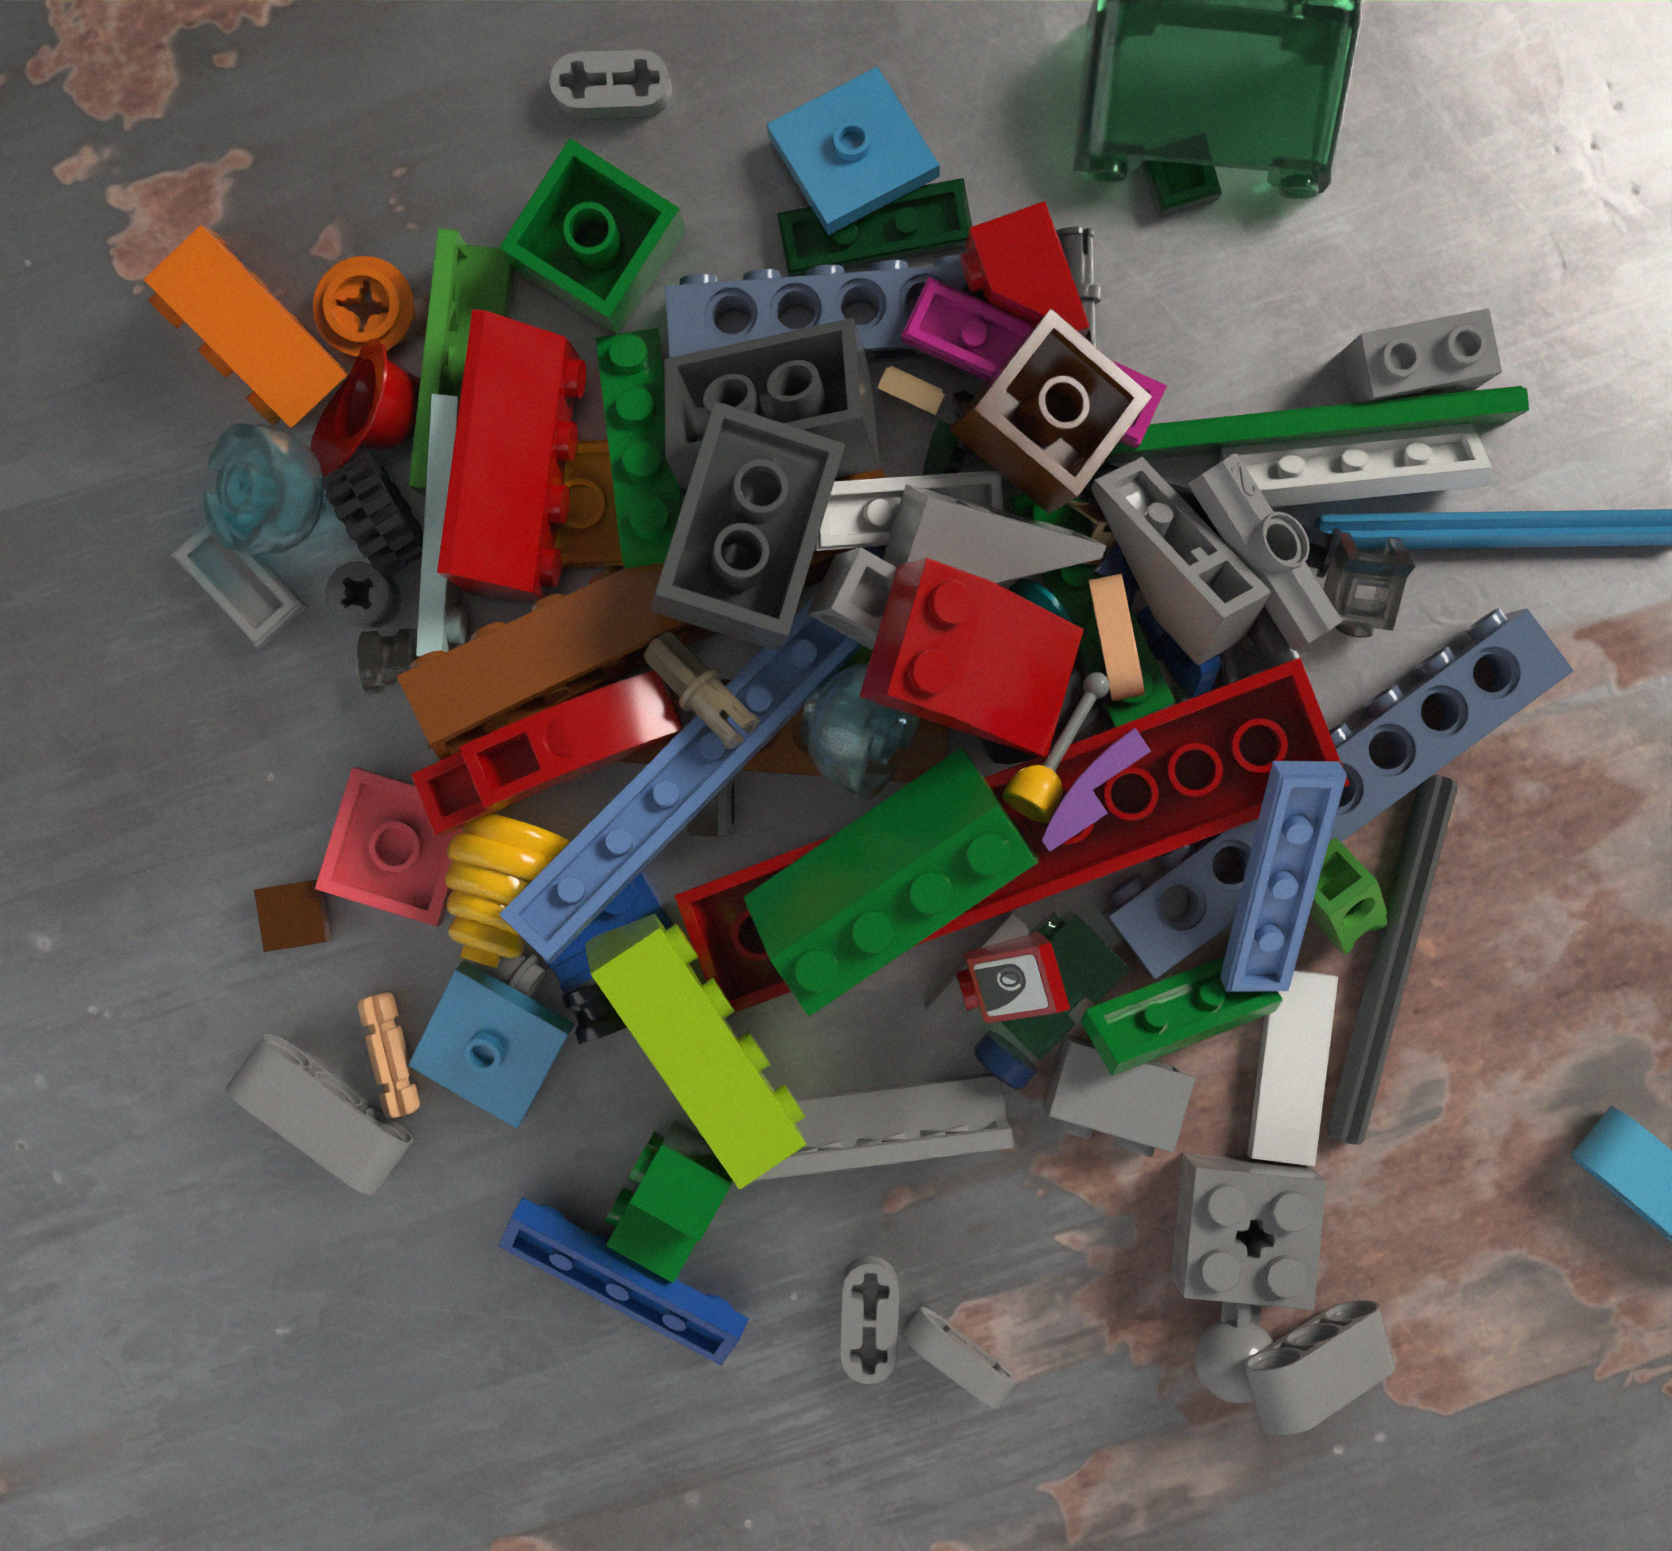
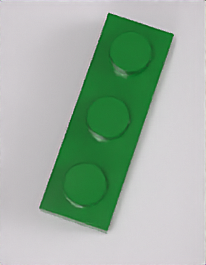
M1222 957L1085 1010L1080 1022L1111 1076H1114L1271 1014L1277 1010L1283 999L1278 991L1226 992L1220 979L1225 958Z

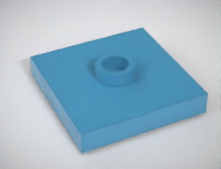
M878 66L766 124L768 137L828 235L940 177V164Z
M463 960L455 969L408 1066L518 1129L527 1116L575 1023Z

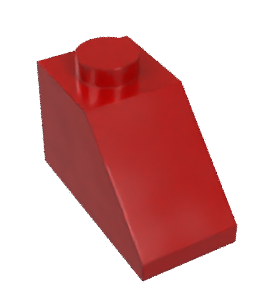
M1046 201L969 228L965 246L967 251L960 253L959 259L966 283L971 292L981 289L986 303L1034 325L1052 309L1085 338L1090 325Z

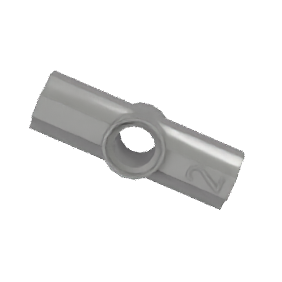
M1234 453L1187 484L1223 542L1271 591L1264 606L1293 651L1311 643L1342 622L1339 614L1305 562L1308 559L1310 547L1304 528L1297 519L1288 513H1274L1237 453Z

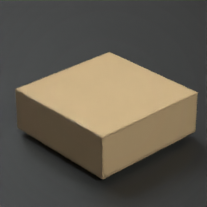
M893 366L890 368L886 367L877 387L880 392L936 418L946 399L944 390Z

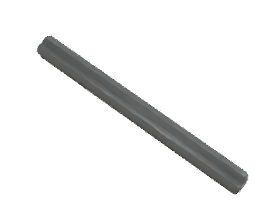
M1433 774L1418 785L1386 905L1387 925L1379 931L1327 1127L1328 1135L1344 1143L1361 1145L1365 1140L1458 789L1457 782L1448 777Z

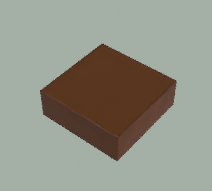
M317 879L254 890L264 952L332 941L325 892L315 889Z

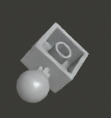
M1182 1152L1171 1279L1183 1298L1222 1302L1221 1319L1209 1325L1197 1341L1194 1353L1195 1368L1202 1384L1214 1396L1231 1403H1247L1253 1401L1244 1363L1249 1357L1273 1343L1269 1334L1259 1326L1261 1306L1311 1311L1315 1309L1327 1180L1307 1165ZM1250 1220H1254L1258 1225L1256 1231L1249 1238L1240 1240L1236 1235L1237 1231L1248 1230Z

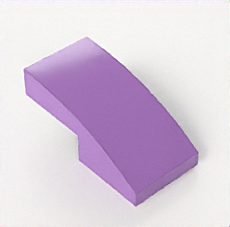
M1136 728L1124 734L1096 757L1065 793L1042 836V841L1049 852L1108 814L1093 792V789L1151 752Z

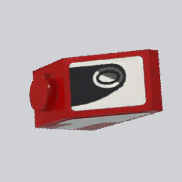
M1039 932L963 953L967 969L956 972L962 998L967 1011L979 1008L980 1015L985 1024L1055 1014L1070 1010L1052 943Z

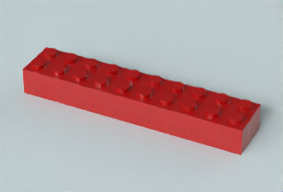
M1301 657L1070 744L1055 770L1061 780L1063 788L1062 798L1090 763L1131 729H1137L1151 752L1093 789V792L1108 814L1050 852L1042 841V836L1048 823H1041L1027 818L1011 808L1002 798V794L1011 778L1019 770L1033 765L1043 766L1047 758L1036 757L984 777L1039 857L1038 863L917 945L1259 819L1273 761H1337L1342 766ZM1347 777L1345 780L1344 787L1350 785ZM831 836L674 895L691 943L698 955V961L707 982L714 978L734 1008L735 1012L733 1013L791 992L770 961L743 897Z

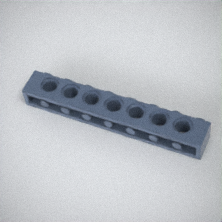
M1498 608L1483 616L1466 630L1472 639L1452 653L1449 647L1446 646L1433 653L1416 666L1415 670L1420 677L1403 690H1400L1394 684L1377 694L1364 705L1369 715L1350 729L1343 722L1329 730L1350 784L1343 788L1330 840L1336 837L1340 842H1343L1574 671L1528 608L1503 614ZM1480 658L1486 660L1494 671V682L1488 691L1480 689L1473 678L1474 665ZM1429 695L1436 698L1443 708V720L1435 730L1429 728L1421 717L1422 703ZM1378 733L1386 736L1393 748L1392 758L1383 768L1376 766L1369 756V744ZM1258 819L1162 854L1158 859L1164 866L1143 881L1139 874H1136L1121 883L1107 895L1112 904L1103 910L1101 914L1147 975L1157 979L1234 922ZM1230 846L1239 855L1240 869L1233 879L1221 882L1213 873L1212 862L1219 850ZM1182 885L1187 890L1190 898L1188 910L1180 918L1168 920L1160 908L1161 897L1169 887Z

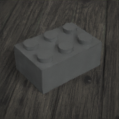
M854 318L665 359L666 460L684 497L714 401L844 443L845 448L836 478L880 469L871 369Z

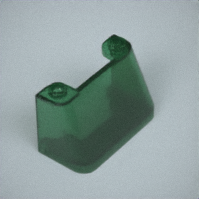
M1093 0L1086 24L1073 171L1088 172L1089 178L1100 182H1119L1126 179L1128 172L1137 170L1143 160L1268 171L1267 182L1279 188L1278 193L1280 196L1289 199H1308L1315 197L1318 193H1324L1332 180L1360 31L1363 0Z

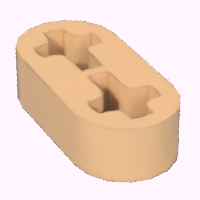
M1122 574L1089 580L1106 674L1110 683L1111 699L1115 701L1145 695Z

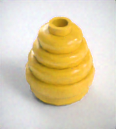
M493 813L464 826L462 833L453 835L447 848V856L453 862L445 874V883L453 892L447 899L446 906L448 912L455 916L448 927L449 937L453 941L463 944L459 957L498 968L501 956L513 959L522 955L524 939L499 914L571 842L570 840L543 828Z

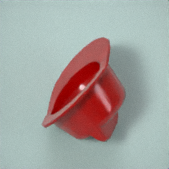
M370 339L362 347L351 372L319 418L309 451L310 469L316 477L323 478L343 466L357 448L371 450L397 448L415 428L421 378L387 360L386 348L380 339Z

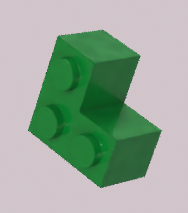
M676 1121L673 1122L666 1137L655 1131L653 1132L628 1177L631 1181L639 1184L638 1188L634 1193L623 1187L605 1219V1222L616 1227L606 1244L607 1247L672 1283L677 1279L696 1242L701 1241L733 1182L705 1139Z

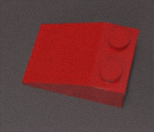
M930 558L897 565L859 697L1040 758H1047L1084 629L988 579Z

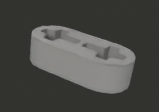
M642 49L576 51L567 53L555 62L549 78L551 92L562 112L577 119L644 118L654 116L666 108L672 94V84L667 65L657 54ZM640 71H649L652 82L658 83L649 85L648 95L643 97L636 96L632 85H616L635 83ZM586 73L589 83L598 86L586 87L584 98L576 99L573 97L570 88L564 86L574 84L575 74Z
M865 1256L858 1258L848 1266L842 1280L840 1358L846 1374L854 1381L866 1385L877 1384L891 1375L897 1362L899 1286L897 1274L891 1264L879 1257ZM868 1273L877 1274L879 1285L889 1286L888 1291H879L877 1293L876 1312H864V1296L862 1291L852 1290L853 1285L863 1284L864 1275ZM863 1327H874L877 1349L887 1350L886 1354L876 1355L874 1365H863L861 1354L851 1353V1349L862 1347Z
M921 1307L902 1332L904 1340L915 1352L976 1399L993 1409L1000 1407L1017 1384L1016 1378L1001 1362L928 1308Z

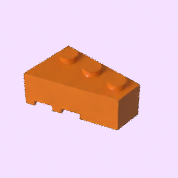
M200 225L143 279L155 291L148 301L176 329H179L186 322L205 341L197 349L199 353L222 376L227 378L235 372L253 390L246 399L264 419L273 426L283 420L290 428H293L339 385L349 373L306 327L267 290L268 287L256 274L250 272L227 248L228 245L215 231Z

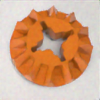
M372 256L350 257L332 266L319 281L313 299L314 319L321 335L336 350L357 358L362 347L370 339H380L386 348L387 354L399 342L407 341V332L411 322L417 317L414 308V291L403 274L389 262ZM370 289L372 291V300L377 305L384 307L388 313L381 312L380 315H370L367 325H364L362 329L360 318L355 313L341 306L363 303L365 294Z

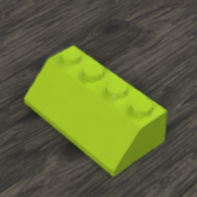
M652 914L597 935L585 943L591 976L739 1190L807 1145L797 1123L806 1118L804 1112L785 1084L776 1090L772 1088L762 1073V1070L771 1064L752 1034L748 1031L741 1037H738L726 1017L735 1012L734 1008L714 978H711L704 984L701 983L689 963L698 958V955L677 924L666 930L657 916Z

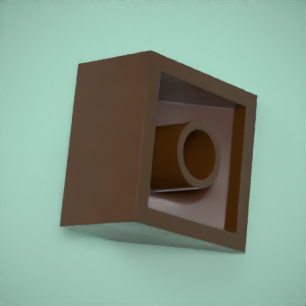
M1050 309L984 383L950 427L949 431L1047 514H1050L1079 496L1152 396L1056 312Z

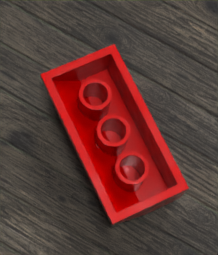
M472 309L437 573L473 596L538 602L549 596L550 587H557L562 571V554L560 549L555 548L558 524L566 523L570 509V490L567 485H563L566 461H573L575 459L578 448V427L575 422H572L575 398L581 399L583 397L586 386L585 361L580 359V355L565 336L486 310Z

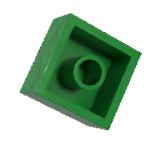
M569 138L504 238L499 249L513 270L611 333L620 334L686 233V228L679 207Z

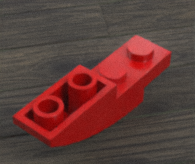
M652 670L570 699L459 746L460 752L410 775L434 834L446 835L483 816L495 813L556 784L570 783L674 736L684 726L665 681Z

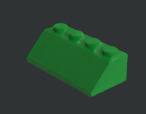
M961 747L745 895L743 899L770 961L808 1017H810L1037 864L1039 857L967 752Z

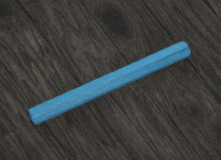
M1672 509L1323 514L1316 518L1314 522V529L1331 533L1334 527L1341 529L1336 550L1672 545Z

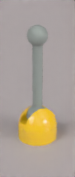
M1094 672L1084 679L1083 690L1085 693L1043 766L1033 765L1019 770L1011 778L1002 794L1004 801L1027 818L1041 823H1049L1059 806L1063 788L1055 770L1096 699L1103 698L1108 693L1110 683L1104 674Z

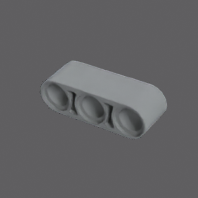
M273 1034L263 1035L225 1087L227 1094L239 1106L339 1180L363 1194H376L413 1143L411 1134L395 1119L387 1118L380 1108L290 1042Z
M1370 1300L1349 1301L1332 1306L1255 1353L1244 1363L1260 1430L1270 1436L1295 1435L1317 1426L1395 1371V1363L1380 1305Z

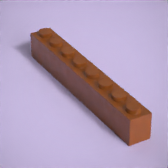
M880 467L878 470L835 478V481L886 478ZM887 545L878 546V547L881 548V549L884 551V550L886 549V546H887ZM857 548L814 550L803 589L824 579L835 555ZM664 563L627 569L622 566H612L594 575L587 586L566 596L563 594H553L539 600L530 608L528 614L507 624L504 622H494L483 626L471 635L469 642L448 652L438 650L420 656L411 663L410 670L396 677L429 745L441 761L460 752L459 746L525 717L589 693L647 665L648 663L644 658L645 651L653 639L665 632L674 633L687 646L715 631L650 611Z

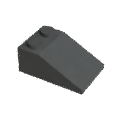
M714 401L650 611L779 651L791 630L845 444Z

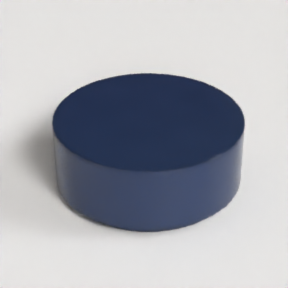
M988 1030L974 1047V1055L979 1062L996 1078L1013 1089H1024L1038 1072L1035 1065L1025 1054L1004 1037L991 1030Z

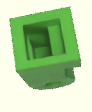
M1334 837L1328 843L1310 915L1329 941L1343 955H1347L1352 951L1354 943L1366 932L1377 931L1387 925V910L1378 881Z

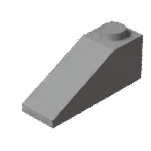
M1143 457L1095 479L1091 490L1155 620L1198 666L1243 641L1271 594V591Z
M906 484L882 560L897 568V565L930 558L988 579L994 583H1000L1102 559L1106 545L1079 531Z

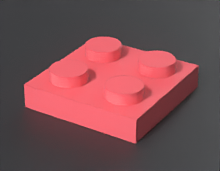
M352 767L315 889L433 926L442 925L447 910V899L452 893V889L447 887L445 883V874L453 862L447 856V848L453 835L462 833L463 827L446 835H435L414 784L360 767Z

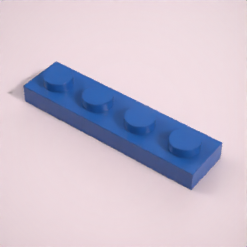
M522 1197L509 1220L498 1247L722 1366L740 1340L749 1320L748 1317L735 1311L731 1304L721 1297L703 1294L680 1282L678 1279L674 1283L666 1280L607 1247L606 1244L610 1239L609 1237L599 1234L593 1235L568 1222L555 1208L543 1204L537 1205Z

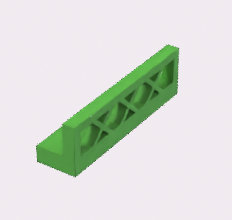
M438 228L409 477V487L425 498L432 394L461 396L472 309L486 310L509 318L515 271L499 248L467 245L457 230Z

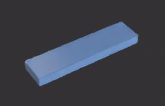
M1272 762L1220 975L1226 992L1289 991L1347 777L1340 762Z

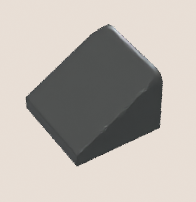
M734 777L686 825L687 834L691 836L728 837L735 832Z

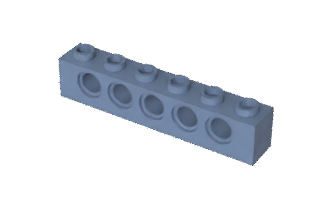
M959 255L938 258L933 262L934 266L908 268V263L905 261L886 260L876 262L870 265V271L845 273L844 267L840 265H819L807 269L806 276L781 277L780 271L760 269L746 272L743 274V280L718 282L717 276L711 274L687 275L680 278V285L665 286L669 356L672 358L795 331V329L784 326L779 320L783 310L794 304L805 305L814 313V319L805 327L809 328L846 320L842 312L847 304L854 300H866L872 303L878 311V315L870 323L856 325L868 363L934 359L936 357L901 342V335L911 316L906 307L907 303L912 298L921 294L928 277L970 296L980 292L981 289L974 292L970 291L961 268ZM729 309H741L748 313L751 319L748 326L742 332L727 334L716 327L720 315Z

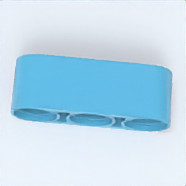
M1610 1106L1572 1151L1570 1156L1583 1169L1672 1242V1150L1627 1114Z

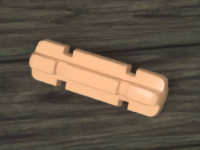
M388 992L367 996L358 1001L357 1008L362 1026L368 1025L370 1032L364 1036L376 1085L382 1084L384 1090L383 1093L379 1094L383 1114L387 1118H397L411 1114L419 1109L420 1101L416 1084H409L408 1077L413 1072L412 1068L408 1066L410 1060L401 1025L395 1026L394 1018L399 1016L395 998L392 993Z

